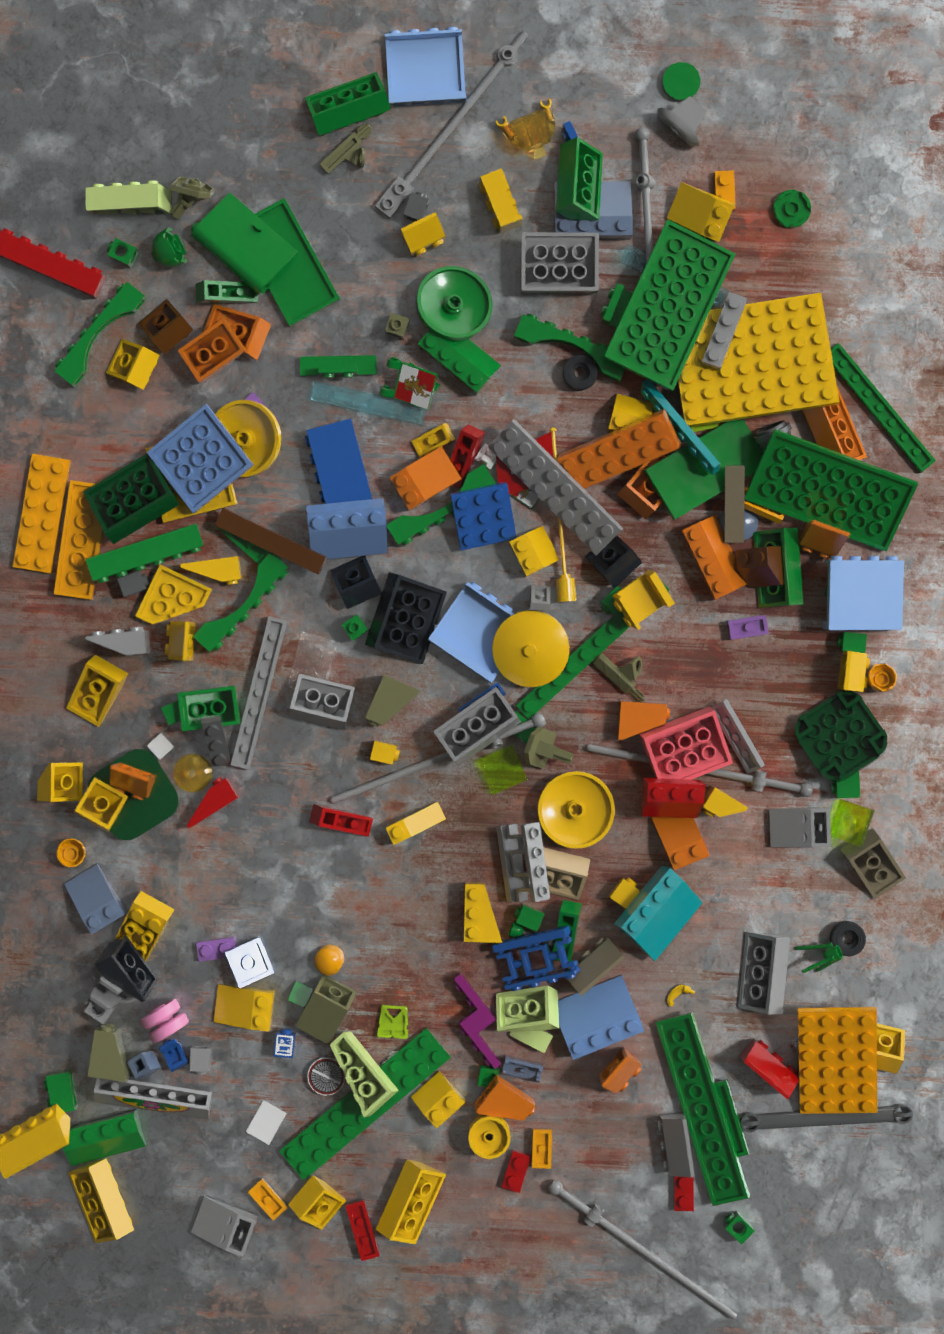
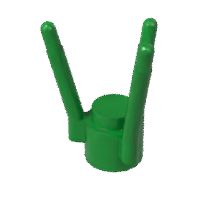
M832 942L822 945L795 947V950L826 949L823 952L824 960L803 969L802 973L817 968L816 972H819L843 959L840 947L838 945L833 946Z

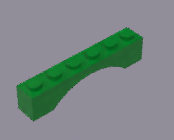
M129 282L122 283L117 288L115 297L113 299L110 298L104 304L105 309L101 314L97 313L91 321L93 324L89 329L85 328L81 332L80 340L76 344L73 343L67 350V356L64 359L61 358L56 363L54 371L73 387H76L87 374L89 352L98 335L115 320L127 315L136 314L147 300L146 296Z
M529 313L527 316L522 315L514 334L515 339L529 345L558 342L573 346L595 362L601 375L620 382L625 368L603 358L608 346L598 343V345L593 344L591 339L585 336L576 337L573 335L574 332L568 329L555 328L556 325L549 321H545V323L538 321V317Z
M483 464L467 474L466 480L459 492L496 483ZM450 502L443 508L426 515H402L387 524L386 527L398 546L401 544L406 546L413 541L412 537L419 534V536H422L430 531L428 527L434 523L438 526L446 521L445 516L450 513L454 516L452 503Z
M270 552L258 565L255 586L245 603L225 618L206 622L193 637L209 652L213 650L217 652L224 643L222 641L226 636L230 638L236 632L235 626L239 622L243 624L250 616L248 612L252 608L257 609L263 602L261 598L265 594L269 595L276 588L274 584L278 580L282 581L289 574L287 572L289 567L274 553Z

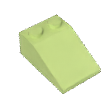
M547 985L496 993L497 1031H543L559 1028L558 990Z

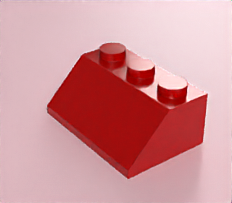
M643 778L641 816L698 818L704 805L705 784L701 780Z
M753 1038L739 1057L788 1100L799 1081V1077L796 1075L798 1071L790 1064L785 1066L782 1063L783 1058L776 1052L771 1054L767 1050L769 1046L761 1039L756 1041Z

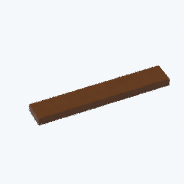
M222 508L215 526L318 575L327 559V556L226 508Z

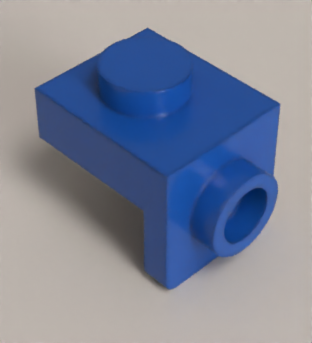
M176 1039L166 1040L163 1045L158 1047L160 1052L163 1053L171 1072L189 1064L181 1043Z

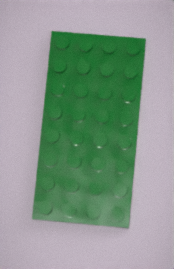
M667 219L603 358L672 392L736 254Z
M773 429L744 499L804 522L815 520L850 533L848 538L887 552L915 493L918 482Z

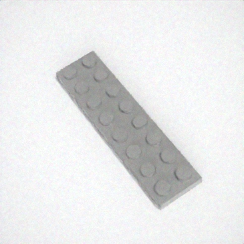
M515 419L489 444L488 447L595 555L623 529Z

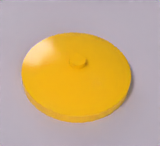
M251 400L232 401L216 412L215 415L254 464L253 467L240 477H252L266 471L276 460L281 447V431L273 413L264 405Z
M524 610L509 616L499 626L493 639L492 653L498 670L509 681L524 687H538L548 684L560 675L568 661L570 646L565 629L554 617L545 612Z
M575 771L561 774L546 785L539 798L538 817L543 830L554 842L564 847L577 849L596 844L608 833L614 821L615 804L610 790L599 778L589 773Z

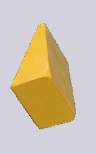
M443 423L412 440L411 443L419 458H422L437 448L453 442L455 438L448 424Z

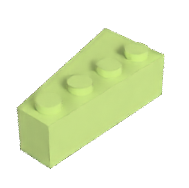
M147 181V184L129 182L128 185L111 183L110 186L93 184L92 187H86V211L92 214H119V210H121L122 213L136 214L137 210L147 214H156V210H162L165 214H170L172 210V191L158 184V181Z
M351 1031L343 1032L330 1044L339 1066L344 1071L346 1081L353 1090L355 1100L360 1105L363 1117L371 1116L399 1091Z

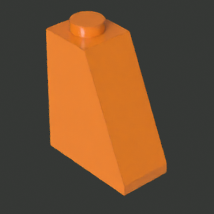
M620 701L617 739L623 740L666 724V720L670 718V708H667V704Z
M495 1075L474 1103V1107L478 1114L525 1121L528 1116L533 1114L535 1103L531 1096L500 1076Z

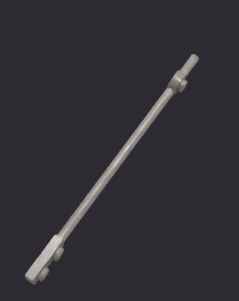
M525 31L520 33L512 45H505L500 48L498 52L499 61L405 179L398 176L377 202L375 207L389 219H391L414 190V187L410 185L411 182L504 66H511L516 62L517 50L529 36ZM510 52L511 56L505 57L504 53Z

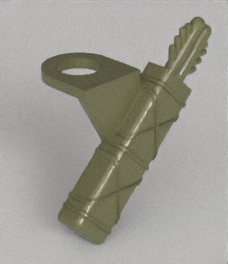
M369 123L366 125L361 124L357 128L356 134L354 132L350 134L321 161L320 166L326 173L332 172L344 159H347L359 168L364 167L365 148H359L362 143V138L366 139L371 135L372 127Z
M603 653L594 660L593 664L597 669L603 672L625 694L630 693L631 697L637 702L643 703L646 700L644 694L634 688L636 686L634 681L642 671L643 663L641 657L636 656L630 663L620 668Z

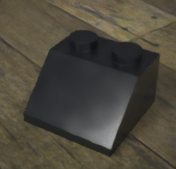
M617 535L597 555L590 551L585 556L586 560L613 588L618 586L643 563L633 549Z
M365 555L330 570L347 609L382 594Z

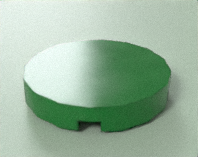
M677 62L666 69L662 78L664 92L669 98L675 101H684L689 96L693 97L696 95L700 87L701 78L698 70L693 65L687 62Z
M793 189L783 191L773 204L774 218L785 228L794 229L807 222L812 206L805 193Z

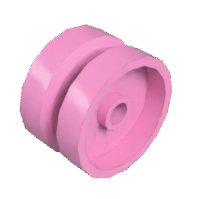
M176 998L156 1007L139 1021L144 1029L157 1026L149 1033V1038L153 1044L165 1039L189 1023L190 1020L185 1013L172 1016L181 1007Z

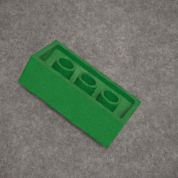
M377 72L305 97L318 135L328 134L333 130L348 127L350 124L365 121L372 116L382 115L386 111L391 110L385 89Z
M575 137L560 145L556 211L568 219L597 221L600 214L603 153L579 137Z
M428 330L418 343V347L476 395L501 367L498 362L470 339L459 341L447 340Z
M780 528L753 532L754 548L781 546L783 585L757 587L759 608L802 605L803 591L798 528Z
M137 1109L70 1126L69 1144L63 1147V1151L71 1166L146 1147Z

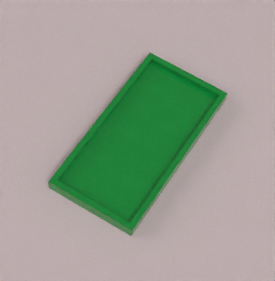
M285 198L257 212L255 215L298 251V254L272 279V284L269 287L289 326L291 327L339 301L340 298Z
M744 419L728 421L699 438L720 463L719 471L714 475L703 469L701 461L697 456L694 457L690 453L688 446L683 447L644 470L673 521L725 490V466L745 465V478L755 473L763 451L759 444L755 442L754 436Z

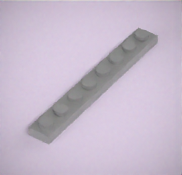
M268 617L231 761L232 766L250 770L288 622L286 620Z

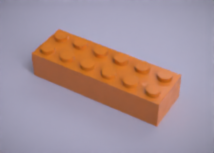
M665 409L559 454L557 460L585 489L679 449L680 442Z

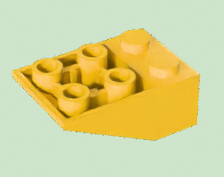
M141 891L132 903L114 940L126 935L143 959L147 961L175 909Z

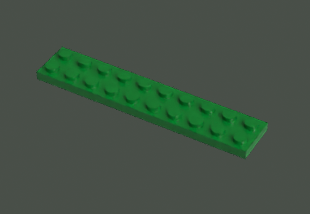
M693 1012L655 1022L681 1107L687 1120V1126L712 1206L748 1199L750 1194Z
M426 1027L379 1066L399 1091L371 1116L363 1117L360 1105L356 1102L353 1090H351L282 1147L279 1152L304 1181L447 1062L451 1056Z

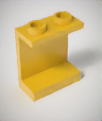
M647 570L612 596L615 600V607L624 614L625 617L623 619L627 626L637 630L641 628L639 623L662 606L669 608L675 604L657 573L652 570Z

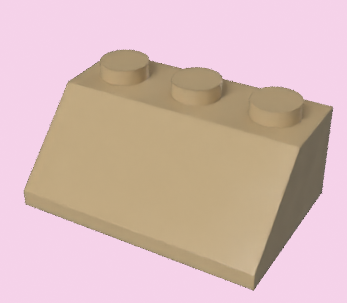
M543 847L549 892L579 900L587 879L590 859Z

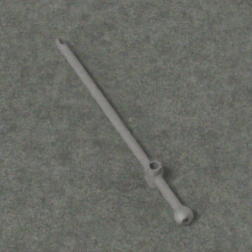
M638 128L635 136L640 144L641 174L637 175L635 183L642 189L647 263L653 250L650 189L654 188L656 182L649 175L647 140L650 138V131L647 128Z
M536 713L531 720L516 725L489 745H491L492 749H497L503 745V738L534 726L542 728L546 724L543 714ZM448 752L332 796L330 802L332 804L338 803L452 758Z
M593 744L586 746L587 751L649 763L647 756L644 754ZM722 769L707 773L708 775L749 782L752 784L751 789L755 791H763L764 786L799 792L803 797L811 796L813 786L808 782L799 785L766 778L767 772L762 770H756L754 775Z
M553 1180L549 1184V1193L561 1196L585 1213L584 1221L589 1226L593 1227L595 1223H599L731 1319L737 1318V1313L603 1218L604 1210L599 1205L595 1204L593 1208H589L564 1190L560 1181Z

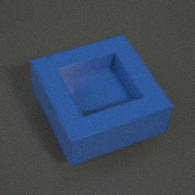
M570 121L563 124L561 134L566 142L578 137Z

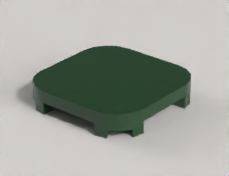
M841 690L836 692L831 698L806 714H802L795 726V736L799 745L819 774L831 782H841L853 776L879 759L887 748L885 729L883 730L863 701V698L858 693Z
M135 749L126 753L96 772L88 783L89 787L95 777L111 786V766L117 763H123L157 775L148 798L140 800L132 797L133 793L125 791V795L128 798L110 829L112 834L121 840H132L141 836L175 814L180 805L178 790H176L159 763L157 756L146 749Z

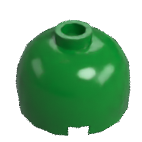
M166 228L159 232L152 242L153 251L151 255L153 259L168 268H175L187 262V258L184 259V255L187 254L184 244L178 234L173 235L170 232L173 230L172 228Z

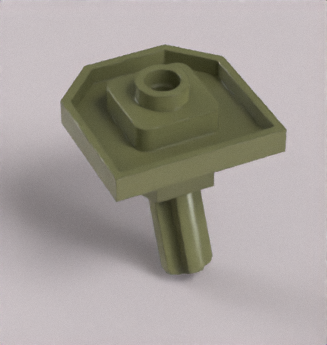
M179 176L170 187V190L179 192V201L170 211L172 217L180 219L197 198H210L214 193V188L201 182L199 179Z
M541 727L536 728L530 734L524 750L525 763L545 769L548 758L571 764L574 754L554 746L557 733Z

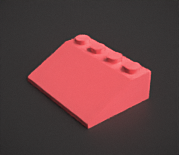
M706 707L639 733L644 751L656 778L694 779L733 764L716 712L711 707Z

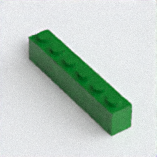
M193 524L85 560L92 581H97L100 584L109 581L108 577L113 575L119 578L128 575L127 571L132 569L135 572L146 569L145 565L150 563L156 566L164 563L163 559L169 557L172 560L183 557L182 553L187 551L190 554L201 551L200 547L204 545L197 524Z

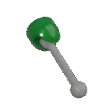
M513 921L508 936L517 938L521 935L532 933L524 931L522 925ZM554 939L544 942L551 946L554 944Z

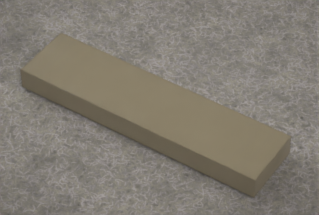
M745 465L725 466V543H744Z

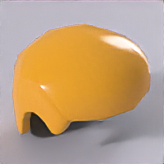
M886 663L875 664L868 672L869 686L877 692L890 691L896 684L897 675L894 669Z
M75 838L63 840L56 850L59 863L68 868L77 867L81 864L86 854L83 843Z
M332 944L322 946L314 958L315 968L323 975H335L344 964L343 951L338 946Z

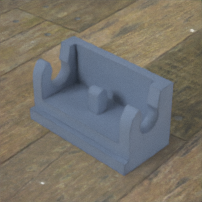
M505 1055L501 1074L538 1083L543 1071V1063Z

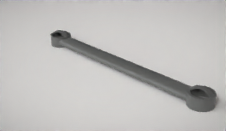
M903 1103L893 1107H877V1113L800 1114V1112L754 1114L753 1112H746L741 1116L740 1123L743 1130L749 1133L755 1132L758 1129L881 1122L906 1124L913 1118V1112L908 1105ZM901 1107L909 1109L908 1113H896ZM747 1116H754L757 1119L754 1122H744L743 1120ZM896 1117H908V1118H906V1119H904V1120H899V1119L896 1118ZM744 1126H754V1127L749 1129V1128H746V1127H744Z

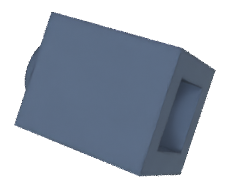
M153 1051L141 1052L127 1062L135 1079L146 1078L161 1068Z

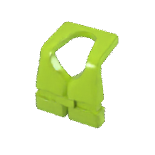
M382 1004L378 1037L408 1038L407 1006ZM387 1008L402 1010L395 1018H393L389 1014Z

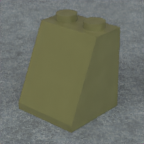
M384 675L365 718L369 719L368 723L373 726L379 727V725H384L416 697L420 690Z
M322 975L295 1027L315 1037L318 1041L329 1045L357 991L329 976Z
M105 1022L94 1030L88 1077L127 1082L131 1077L132 1071L127 1063L129 1060L120 1028L114 1027L115 1024Z

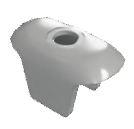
M689 96L673 110L658 108L659 119L689 146H699L695 131L703 120L706 110L697 101Z
M94 964L92 965L89 975L94 987L89 996L90 1000L107 1011L118 1003L128 1004L136 1000L130 994L107 981L97 970V967Z

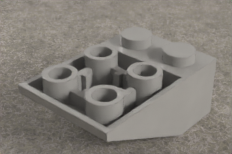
M143 627L129 628V632H124V629L110 630V634H105V631L91 632V636H86V640L125 655L151 654L149 631L143 630Z
M830 808L769 809L770 847H831Z
M204 1196L191 1233L227 1252L243 1257L258 1215Z

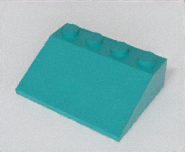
M661 866L614 925L653 961H656L703 902L671 868Z

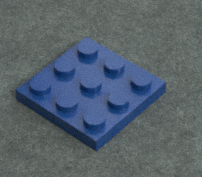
M506 482L450 494L461 551L517 538Z

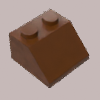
M168 299L163 301L138 323L164 355L193 331V328Z
M781 546L736 550L737 570L750 588L783 585Z

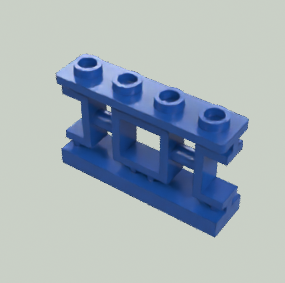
M569 925L503 940L502 943L492 945L494 953L497 952V960L506 958L511 974L503 977V982H505L504 989L517 991L525 985L535 987L543 981L553 983L561 977L565 979L576 977V974L580 971V966H577V960H567L564 944L572 941L571 937H569L571 933ZM562 938L555 942L557 947L555 952L550 953L548 943L540 944V942ZM526 946V948L520 950L522 958L520 960H514L512 951L504 952L505 950ZM542 950L546 967L532 970L528 952ZM560 958L562 969L570 967V969L548 973L555 969L552 961ZM519 967H524L526 977L534 975V977L512 981L519 977L517 971Z

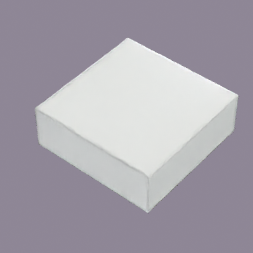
M162 733L147 745L159 760L174 748L173 744Z

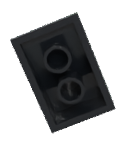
M126 935L110 942L94 964L107 981L141 1002L147 999L159 980Z

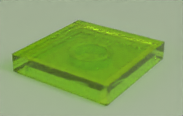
M513 745L478 759L492 795L528 780Z
M840 799L830 826L831 836L862 847L874 810Z

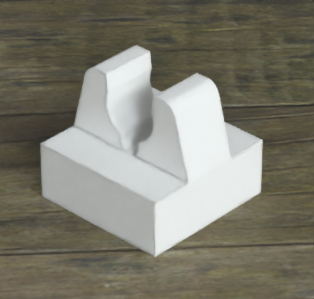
M484 443L474 460L482 465L484 464L486 468L491 470L496 462V454L488 447L489 445Z

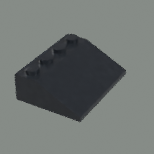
M389 572L365 645L423 664L430 645L428 638L437 624L447 591Z

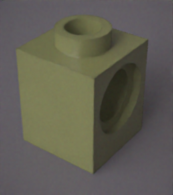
M391 313L385 334L404 340L410 322L409 318Z

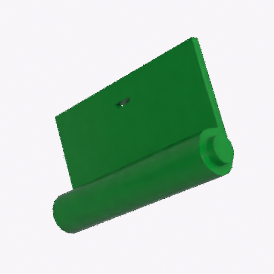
M230 192L200 223L196 222L191 228V236L259 296L268 290L272 284V279L298 254L295 248Z

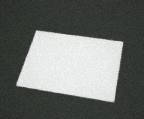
M263 1100L246 1132L269 1145L287 1113Z

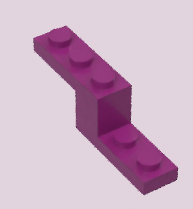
M459 972L454 976L455 982L453 984L459 992L464 991L467 995L465 999L469 1005L476 1007L460 1020L461 1026L459 1029L465 1037L470 1036L473 1040L471 1044L477 1052L481 1050L485 1055L483 1059L486 1064L496 1069L501 1065V1061L479 1034L496 1018Z

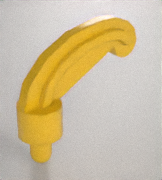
M680 984L671 990L667 1003L669 1006H673V1000L682 992L694 994L695 991L691 990V987Z

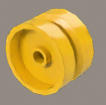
M482 1114L476 1116L470 1123L468 1131L469 1145L473 1152L486 1159L498 1158L506 1152L511 1139L507 1121L502 1117ZM490 1133L493 1137L488 1136L487 1138L486 1135Z

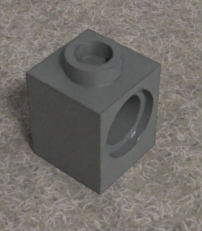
M420 192L410 193L403 217L414 222L424 218L429 205V199L426 198L427 195Z
M141 571L117 579L123 596L126 598L148 590V578Z

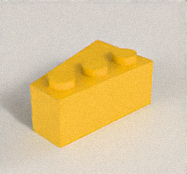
M502 168L480 176L478 186L481 194L485 193L486 195L485 205L488 212L492 211L494 218L491 220L495 230L499 229L501 234L522 226L523 218L518 213L516 201L512 197Z
M465 882L464 942L502 943L485 883Z

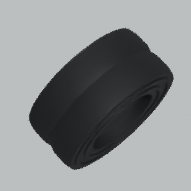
M584 355L573 356L566 362L563 368V379L566 385L576 391L589 389L597 379L598 370L595 362ZM583 368L586 372L585 377L577 378L575 370Z
M842 921L831 930L830 942H832L833 946L838 945L843 956L850 957L857 955L863 950L866 944V935L858 924L852 921ZM846 933H850L853 936V941L850 944L843 942V936Z

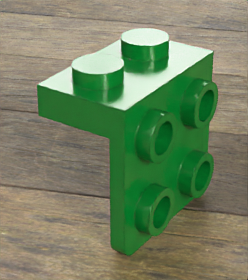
M617 283L616 288L611 287L607 297L611 300L608 306L604 305L601 316H603L602 323L617 328L632 295V292L624 290L623 285Z

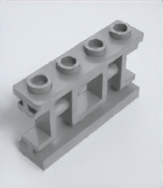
M516 823L497 826L496 830L507 903L528 900L527 892H530L531 902L550 899L540 823L520 825L521 833H519L518 824ZM522 854L525 855L527 871H524Z

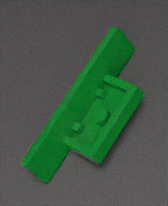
M376 355L300 357L301 376H323V378L330 379L338 375H342V378H353V375L377 374Z

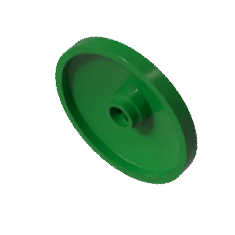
M445 266L432 271L423 279L417 291L416 309L420 320L432 333L447 340L459 341L474 337L484 329L492 313V296L488 286L477 274L463 267Z

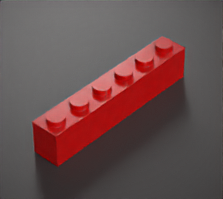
M6 228L0 230V257L97 299L106 278L101 274L102 270L93 266L89 269L84 266L85 263L77 259L73 261L66 259L67 255L59 251L52 253L49 251V247L39 243L36 246L27 237L21 236L18 238L13 236L14 232Z

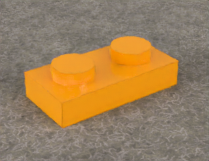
M734 170L715 171V196L735 203Z
M533 1128L532 1168L551 1169L552 1129Z
M263 1178L248 1190L251 1197L273 1221L288 1208L285 1202Z

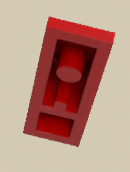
M469 424L461 429L450 459L462 478L453 484V486L459 489L471 468L485 435L484 431Z
M220 777L212 782L213 787L209 788L187 824L188 828H191L239 798L228 778L223 780Z
M313 804L309 823L319 827L368 837L373 822L372 817Z

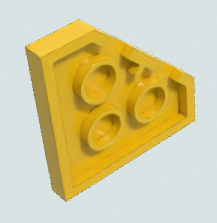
M160 564L135 616L150 624H157L205 607L213 589Z

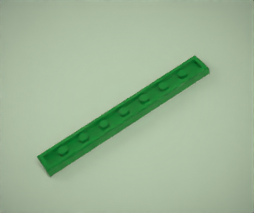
M840 343L836 344L831 349L835 371L919 473H922L936 460Z

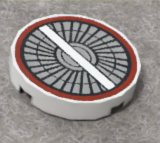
M328 1056L315 1060L309 1067L307 1075L308 1083L312 1090L324 1096L333 1095L338 1092L344 1085L346 1077L338 1061Z

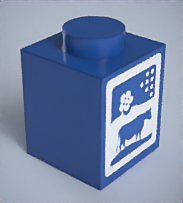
M281 1028L280 1031L276 1032L274 1057L293 1058L296 1032H292V1029Z

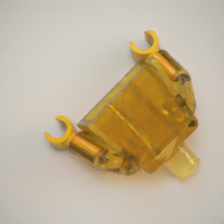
M548 99V105L544 106L541 100L539 110L509 122V125L506 117L502 116L505 122L499 124L496 120L497 127L502 129L507 140L518 149H524L526 152L533 150L536 159L547 155L544 145L551 142L556 126V119L551 109L552 101Z

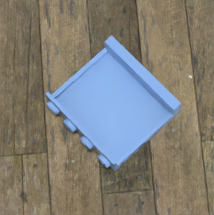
M448 27L446 30L438 31L437 28H430L419 32L418 29H411L406 33L393 30L389 31V34H385L390 107L466 102L462 29Z
M831 556V560H824V563H828L827 621H823V629L902 630L903 560H897V556H886V560H879V556H867V560H861V556H849V560H842V556Z
M467 582L428 638V641L489 683H492L499 672L492 653L493 639L502 622L513 615V609L506 604L501 606L496 602L497 598L492 594L487 593L485 595L480 591L481 587L476 583L472 582L470 584Z

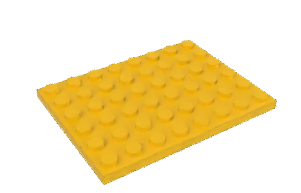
M821 293L746 304L720 370L702 364L723 308L710 310L678 379L684 421L689 427L838 405L839 396Z

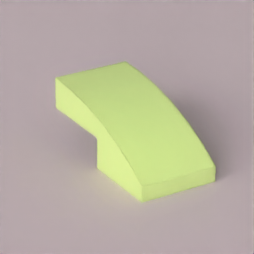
M510 1031L509 1033L510 1036L545 1053L553 1037L552 1034L546 1031Z

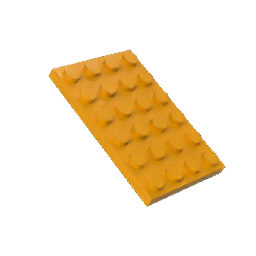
M876 1007L798 1008L800 1114L877 1113Z

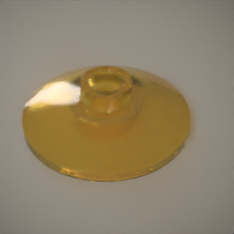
M188 754L176 763L174 778L183 790L198 792L206 788L210 783L212 767L205 757L198 754ZM190 770H195L196 775L194 777L189 775Z

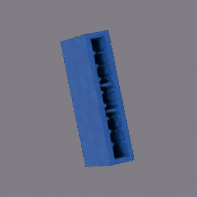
M347 419L306 430L305 442L307 447L311 446L312 454H309L312 465H316L317 472L314 473L317 484H321L322 491H319L321 502L329 504L372 499L352 420Z

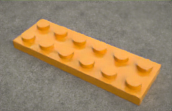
M32 454L13 567L52 574L71 460Z
M70 480L54 594L93 600L95 582L92 581L85 559L100 554L103 530L83 491L95 485L94 483Z

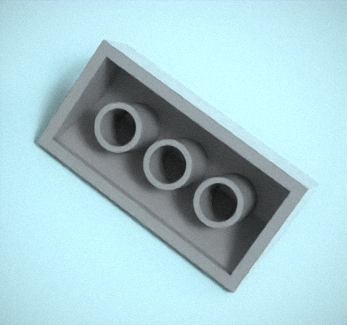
M495 687L433 732L453 761L459 766L521 721L498 688Z
M746 932L738 1008L764 1014L783 1013L790 937Z

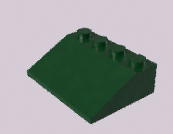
M148 453L83 491L104 534L113 544L180 505L160 469Z

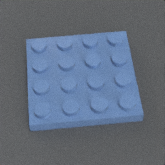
M208 404L201 407L147 452L193 513L200 510L254 466Z

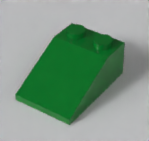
M236 686L177 693L182 731L203 729L201 719L221 716L223 726L241 724Z

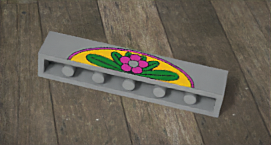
M97 1078L94 1088V1102L208 1120L212 1104V1092L129 1079L127 1082Z

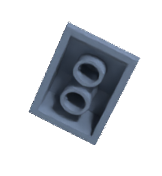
M98 864L64 884L91 935L127 913Z

